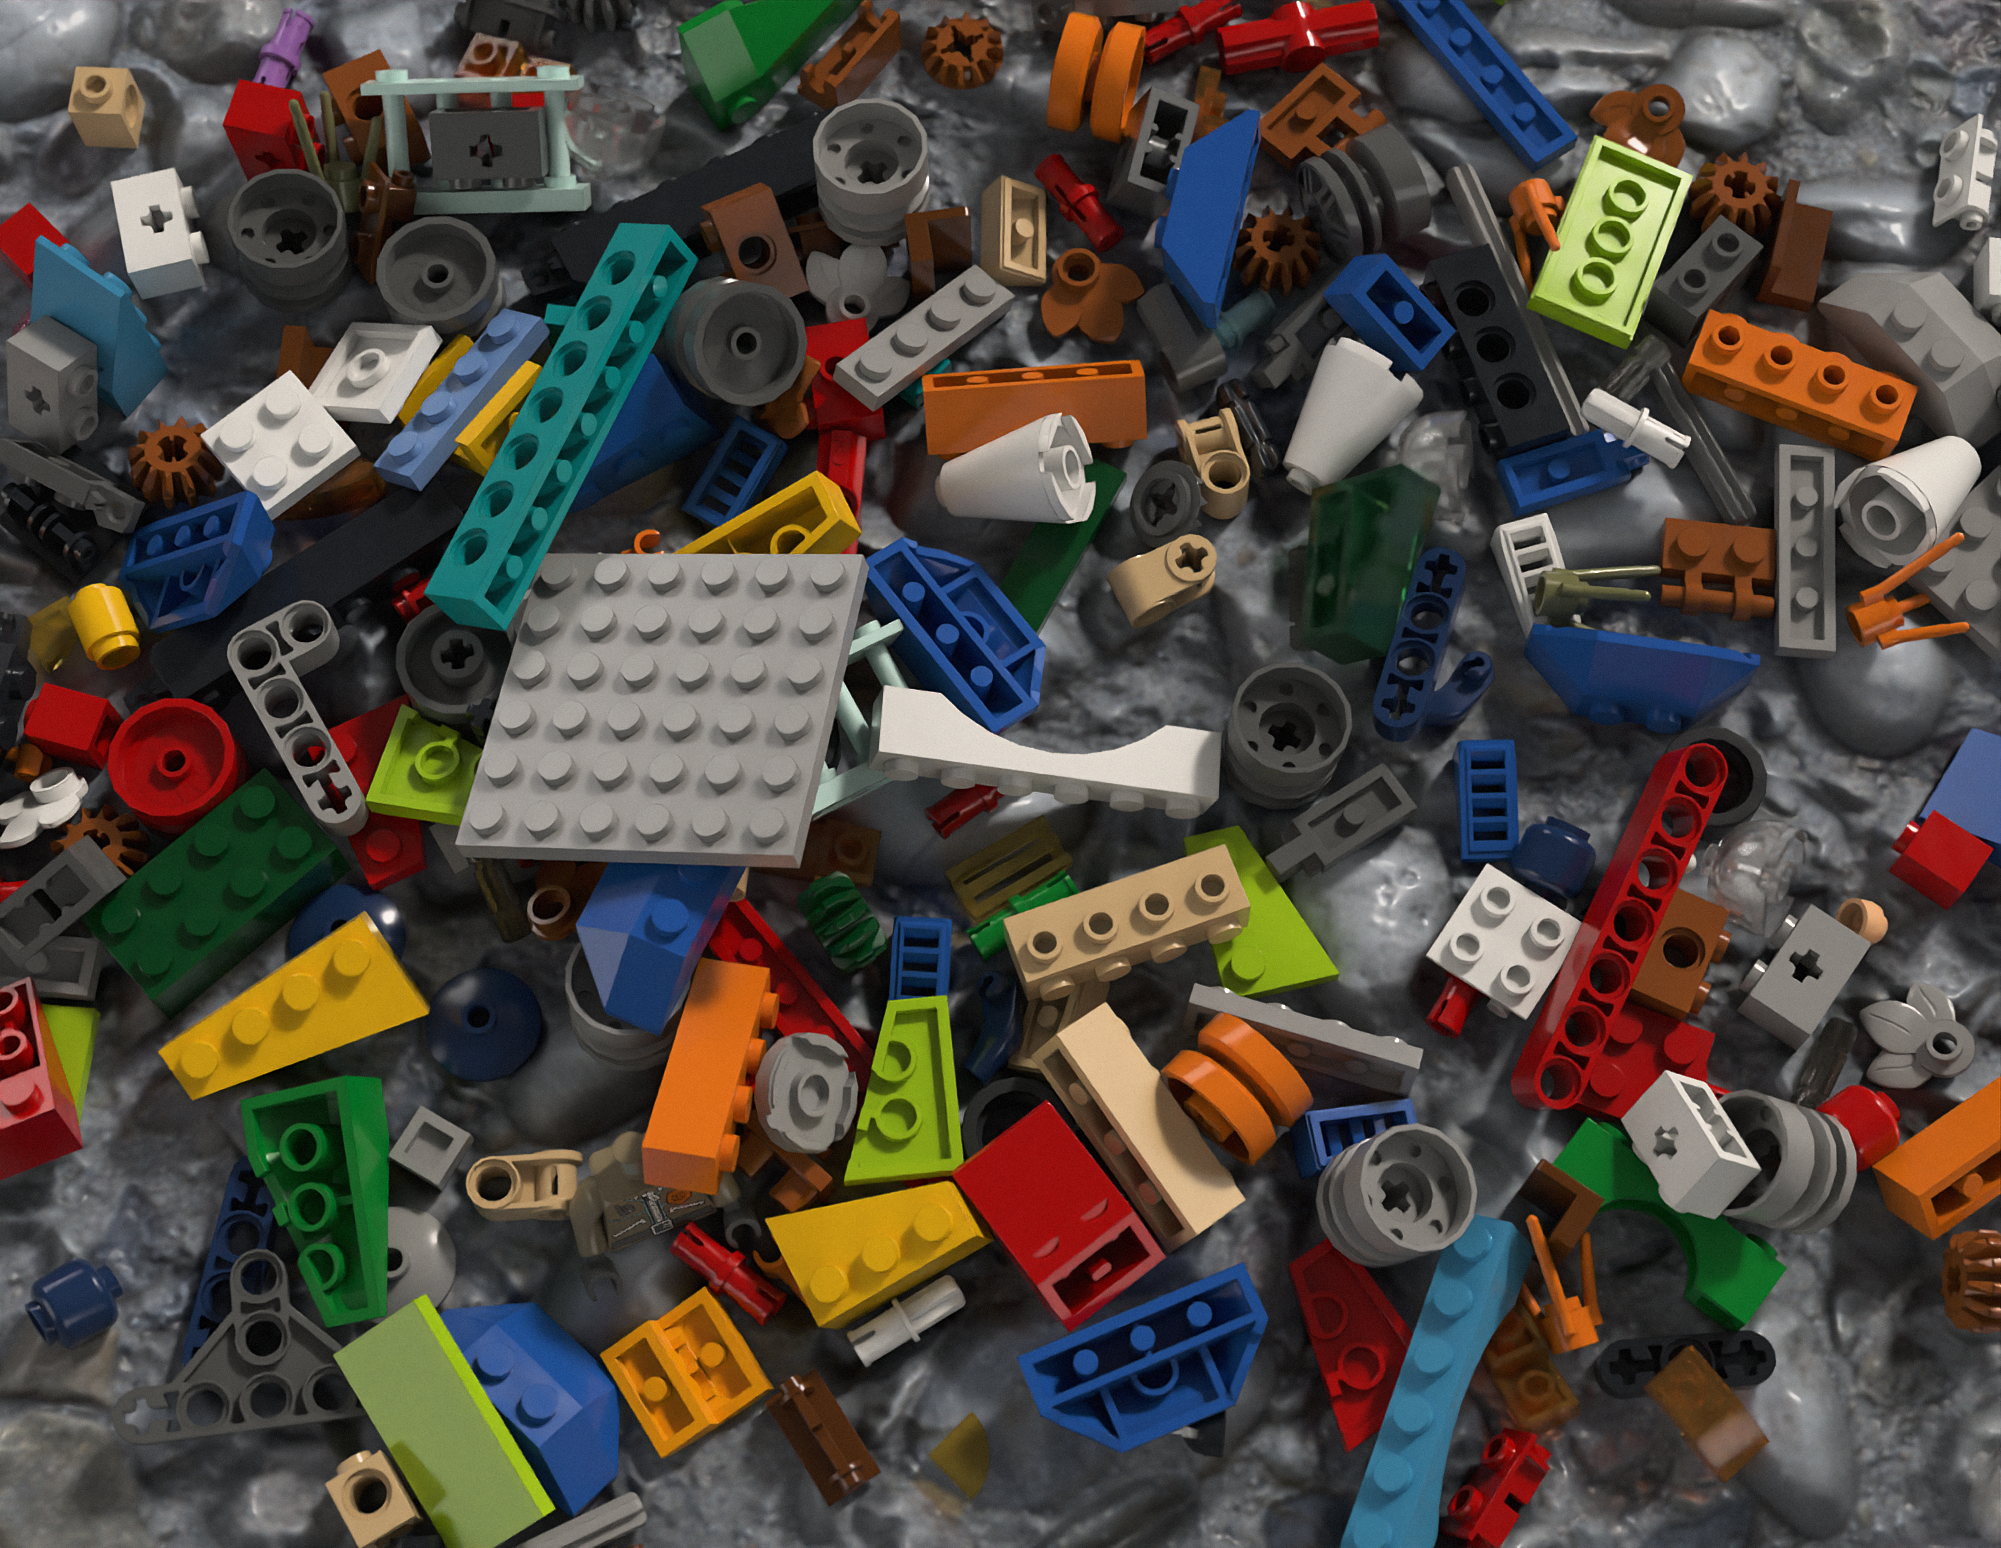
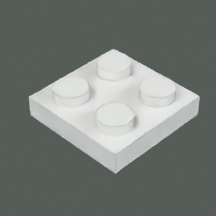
M352 322L308 391L334 420L391 424L395 416L402 410L405 400L418 379L427 370L430 360L443 340L431 325Z
M291 370L200 435L205 445L244 490H249L258 495L271 521L361 455L357 445Z

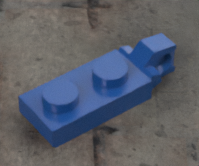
M1598 429L1501 459L1497 462L1495 471L1513 515L1518 517L1618 486L1619 483L1630 479L1631 470L1649 464L1651 455L1633 445L1626 449L1622 446V439L1616 440L1613 434H1603L1602 430Z

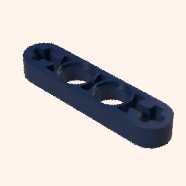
M1436 547L1429 549L1416 562L1373 699V725L1375 730L1382 738L1391 742L1408 741L1420 733L1424 726L1466 585V563L1457 551L1450 548ZM1439 570H1447L1449 574L1443 578L1440 595L1434 593L1433 577L1438 574ZM1428 611L1438 614L1443 621L1434 629L1422 630L1417 628L1411 620L1418 613ZM1418 657L1423 659L1429 667L1420 675L1408 676L1401 673L1397 666L1405 658ZM1399 692L1406 694L1407 713H1403L1400 720L1391 719L1390 713L1396 711L1399 702Z
M248 1155L243 1156L235 1163L229 1176L182 1350L183 1367L187 1365L214 1333L211 1329H205L207 1322L212 1321L220 1325L228 1316L221 1315L215 1311L213 1296L219 1287L230 1283L231 1268L241 1256L232 1254L228 1246L232 1231L243 1224L257 1226L260 1233V1241L255 1249H265L273 1252L279 1224L272 1211L276 1204L268 1187L260 1188L255 1204L262 1211H267L265 1217H261L248 1210L237 1211L239 1204H243L251 1209L254 1198V1190L246 1184L248 1176L256 1177L248 1160ZM256 1261L245 1268L242 1274V1285L246 1292L252 1295L262 1294L269 1267L268 1262ZM252 1328L249 1330L247 1334V1347L251 1336Z

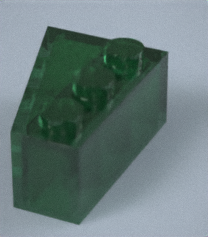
M1400 463L1312 489L1300 632L1301 644L1340 665L1387 655L1442 488Z

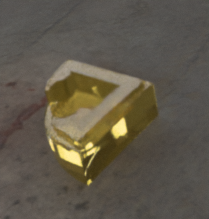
M68 595L27 617L33 625L31 627L30 645L48 673L54 671L67 659L77 641L78 634L68 613V606L72 602Z
M971 1411L928 1456L972 1502L986 1481L990 1464V1451L985 1430L977 1416Z

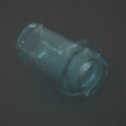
M1256 288L1249 296L1226 312L1220 311L1217 329L1208 327L1207 329H1211L1214 332L1224 352L1230 348L1238 350L1243 346L1245 337L1258 329L1266 321L1277 316V308L1268 293L1263 289Z

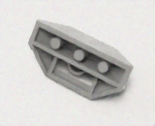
M1941 272L1858 273L1818 301L1816 305L1818 310L1876 371L1892 372L1900 376L1905 382L1919 387L1911 408L1939 438L1945 436L1962 438L1977 451L2001 433V409L1997 405V394L2001 385V335Z

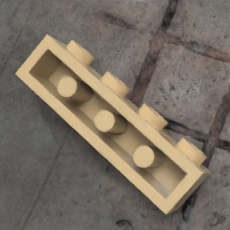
M1225 844L1004 918V938L1027 1000L1031 1001L1042 997L1044 1001H1053L1071 994L1076 989L1075 985L1095 978H1098L1100 982L1116 980L1129 973L1132 969L1131 966L1153 959L1155 963H1164L1183 955L1187 951L1188 946L1209 940L1210 944H1220L1237 937L1242 932V928L1248 926L1251 906Z
M1107 1002L1057 1033L1030 1055L1169 1254L1199 1235L1246 1200L1235 1185L1231 1173L1217 1160L1201 1137L1195 1122L1181 1109L1165 1086L1162 1075L1150 1065L1131 1038L1126 1024L1114 1014Z

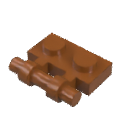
M1321 62L1260 120L1261 141L1259 147L1290 171L1303 157L1306 160L1314 156L1320 158L1321 154L1331 149L1321 140L1334 128L1344 134V137L1334 147L1345 152L1347 142L1381 125H1387V119L1377 109H1372L1364 118L1355 113L1353 110L1360 103L1361 92Z
M1666 517L1661 526L1659 558L1661 573L1658 577L1681 580L1680 586L1661 584L1658 606L1678 608L1681 615L1698 616L1700 611L1729 614L1730 620L1748 622L1750 617L1771 619L1775 606L1774 597L1753 595L1752 587L1770 589L1775 580L1777 530ZM1701 581L1730 585V592L1703 589Z

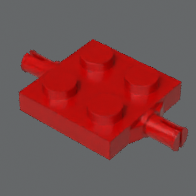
M1625 1001L1582 1096L1570 1108L1624 1127L1621 1122L1622 1117L1665 1070L1707 1083L1706 1063L1716 1034ZM1565 1031L1568 1040L1574 1044L1578 1035ZM1707 1083L1717 1100L1725 1094L1732 1092Z

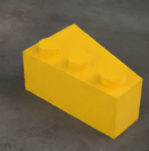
M949 1181L765 1219L818 1327L838 1330L845 1328L994 1241L987 1225L959 1185Z

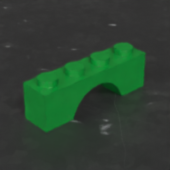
M1588 1117L1552 1164L1605 1199L1595 1216L1613 1210H1633L1655 1218L1668 1228L1678 1241L1686 1262L1687 1278L1683 1298L1726 1331H1739L1748 1323L1787 1269L1785 1265L1776 1259L1778 1256L1776 1250L1765 1240L1754 1234L1749 1233L1746 1236L1726 1222L1728 1219L1727 1215L1720 1214L1716 1219H1711L1690 1212L1680 1213L1672 1209L1661 1198L1658 1192L1660 1185L1648 1165L1642 1162L1635 1152L1627 1147L1629 1145L1627 1138L1612 1125L1605 1122L1596 1124Z

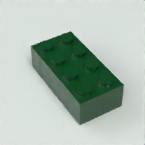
M263 768L80 919L153 1003L171 1020L294 918L299 910L321 891L330 888L348 873L351 867L332 840L266 768Z

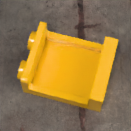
M458 334L420 376L405 400L402 410L395 416L403 428L419 411L424 400L434 393L454 369L456 362L473 346L474 343L470 337ZM526 360L456 437L454 441L458 444V447L447 460L468 470H474V472L485 477L543 368Z

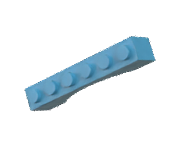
M1474 1214L1463 1236L1442 1250L1340 1548H1434L1438 1536L1439 1504L1444 1469L1461 1403L1487 1343L1501 1321L1516 1304L1534 1247L1513 1223Z

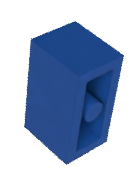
M1386 253L1355 256L1321 295L1369 348L1393 362L1389 368L1390 371H1422L1456 331Z

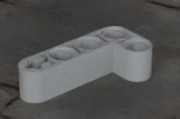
M302 600L273 613L233 636L228 645L227 657L231 668L319 824L327 833L333 836L348 837L356 834L365 826L369 817V807L365 802L364 794L299 680V677L322 666L335 656L339 649L340 638L329 612L315 601ZM310 624L323 626V632L315 641L303 643L296 640L299 631ZM259 651L272 653L270 661L263 668L258 670H248L245 668L246 661L253 653ZM287 698L299 701L296 711L289 717L275 718L272 716V710L279 701ZM320 746L326 749L323 760L312 767L298 765L300 755L307 748ZM332 782L348 808L340 814H337L333 809V805L323 787L329 786Z

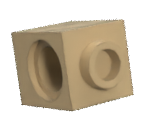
M76 66L68 114L85 146L138 149L145 102L129 69Z
M365 1450L351 1456L336 1468L339 1475L325 1483L359 1548H385L390 1545V1539L402 1538L426 1523L392 1458L382 1451L372 1455L369 1450ZM383 1482L387 1490L385 1503L378 1511L363 1514L359 1505L362 1491L372 1483Z

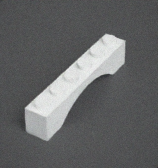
M884 685L873 704L868 769L884 771L883 775L885 777L898 781H911L917 779L918 776L941 779V784L950 788L966 789L974 787L975 784L997 787L999 793L1008 796H1027L1032 792L1053 794L1054 799L1061 803L1081 804L1090 799L1110 802V807L1119 811L1133 812L1149 807L1163 809L1165 814L1172 818L1192 819L1203 815L1219 798L1222 733L1166 725L1145 739L1115 750L1089 754L1050 753L1020 746L987 731L961 713L942 693Z

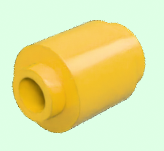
M102 583L91 584L79 590L75 595V599L68 606V613L87 658L95 661L97 667L102 670L119 669L135 661L141 653L139 647L141 635L122 591L117 587L107 586Z

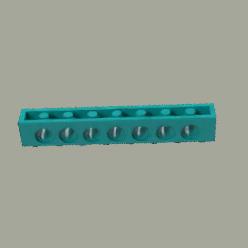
M620 223L423 593L457 624L501 631L507 630L662 331L668 314L679 298L698 261V258L670 225Z

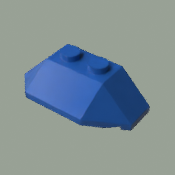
M1249 109L1184 148L1180 169L1171 168L1168 176L1166 200L1172 201L1168 216L1160 215L1156 226L1154 247L1162 249L1164 271L1205 327L1217 329L1257 152L1260 146L1261 124L1259 110Z
M245 490L136 528L132 533L118 580L122 587L130 592L132 603L148 630L160 634L215 618L257 583L269 568L273 555L270 545L275 527L258 495Z
M905 537L898 539L866 558L869 571L864 590L875 617L882 627L900 619L905 629L890 646L926 691L942 693L961 713L995 735L1002 733L1038 710L1046 645L978 562L943 550L917 546L918 542Z
M1536 623L1532 625L1524 645L1523 654L1573 714L1589 716L1591 721L1602 725H1617L1623 721L1645 724L1649 730L1658 733H1674L1680 729L1688 730L1746 688L1760 666V655L1744 652L1742 654L1737 650L1602 630L1574 627L1555 628L1551 625Z
M609 862L576 924V930L606 1014L661 1036L747 866Z
M1242 1262L1020 1355L1016 1359L1040 1417L1113 1451L1124 1454L1234 1407L1269 1318L1245 1264Z
M536 1302L446 1309L439 1316L546 1494L571 1519H574L617 1477L620 1388L614 1378Z

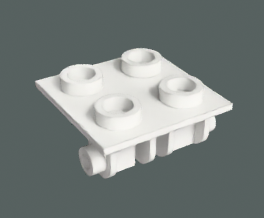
M1487 863L1425 957L1491 998L1487 1007L1497 1016L1507 1018L1510 1012H1513L1526 1021L1564 963L1582 922Z

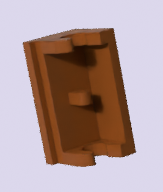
M863 0L857 7L858 18L820 62L815 67L812 63H807L800 71V84L797 87L798 93L825 111L837 105L841 106L856 100L902 48L900 14L888 7L882 14L881 19H879L872 11V1Z

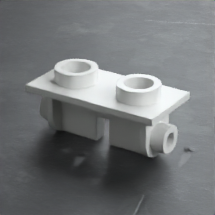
M1980 113L1944 135L1939 150L1941 162L1938 184L1933 195L1935 207L1932 226L1938 227L1954 218L1960 221L1961 228L1975 231L1980 229L1982 223L1989 218L1991 187L1977 181L1976 178L1985 183L1993 178L1998 142L1993 138L1994 134L1992 131L1982 129L1983 115Z

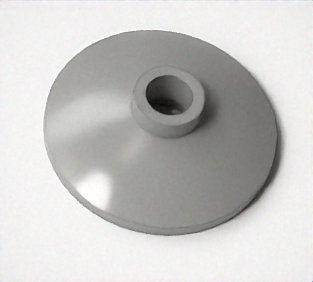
M405 1206L388 1207V1254L391 1252L401 1253L403 1262L397 1270L387 1272V1316L368 1320L375 1324H379L424 1294H427L437 1310L449 1295L457 1273L455 1245L448 1231L436 1218L417 1208Z

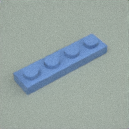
M503 308L489 322L483 334L468 352L456 362L454 369L434 393L424 400L419 411L400 434L390 441L388 448L373 465L384 481L422 491L458 447V444L454 441L456 437L526 360L531 358L551 332L541 317Z

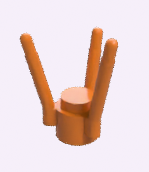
M1540 178L1529 179L1520 183L1510 192L1508 197L1509 204L1514 213L1508 220V224L1515 239L1519 270L1530 295L1534 287L1526 233L1528 232L1534 236L1543 235L1550 249L1554 252L1558 251L1561 245L1554 228L1558 223V219H1561L1566 206L1563 197H1554L1548 182Z
M1955 533L1878 585L1859 592L1861 601L1845 607L1848 625L1859 646L1863 648L1878 642L1880 648L1885 650L1900 643L1965 633L1969 630L1970 626L1967 622H1957L1897 631V628L1905 624L1903 613L1928 604L1931 600L1925 593H1919L1897 602L1893 595L1884 597V595L1962 543L1965 538L1963 533Z
M1529 1215L1526 1223L1552 1303L1543 1305L1545 1317L1523 1280L1518 1298L1533 1322L1538 1341L1548 1340L1552 1355L1599 1342L1595 1326L1604 1322L1597 1303L1594 1257L1590 1233L1584 1231L1579 1239L1584 1306L1582 1307L1578 1295L1565 1298L1539 1220L1535 1215Z

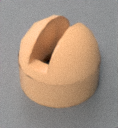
M1850 898L1840 906L1835 919L1872 943L1871 946L1882 940L1888 930V921L1884 917L1883 909L1872 901Z

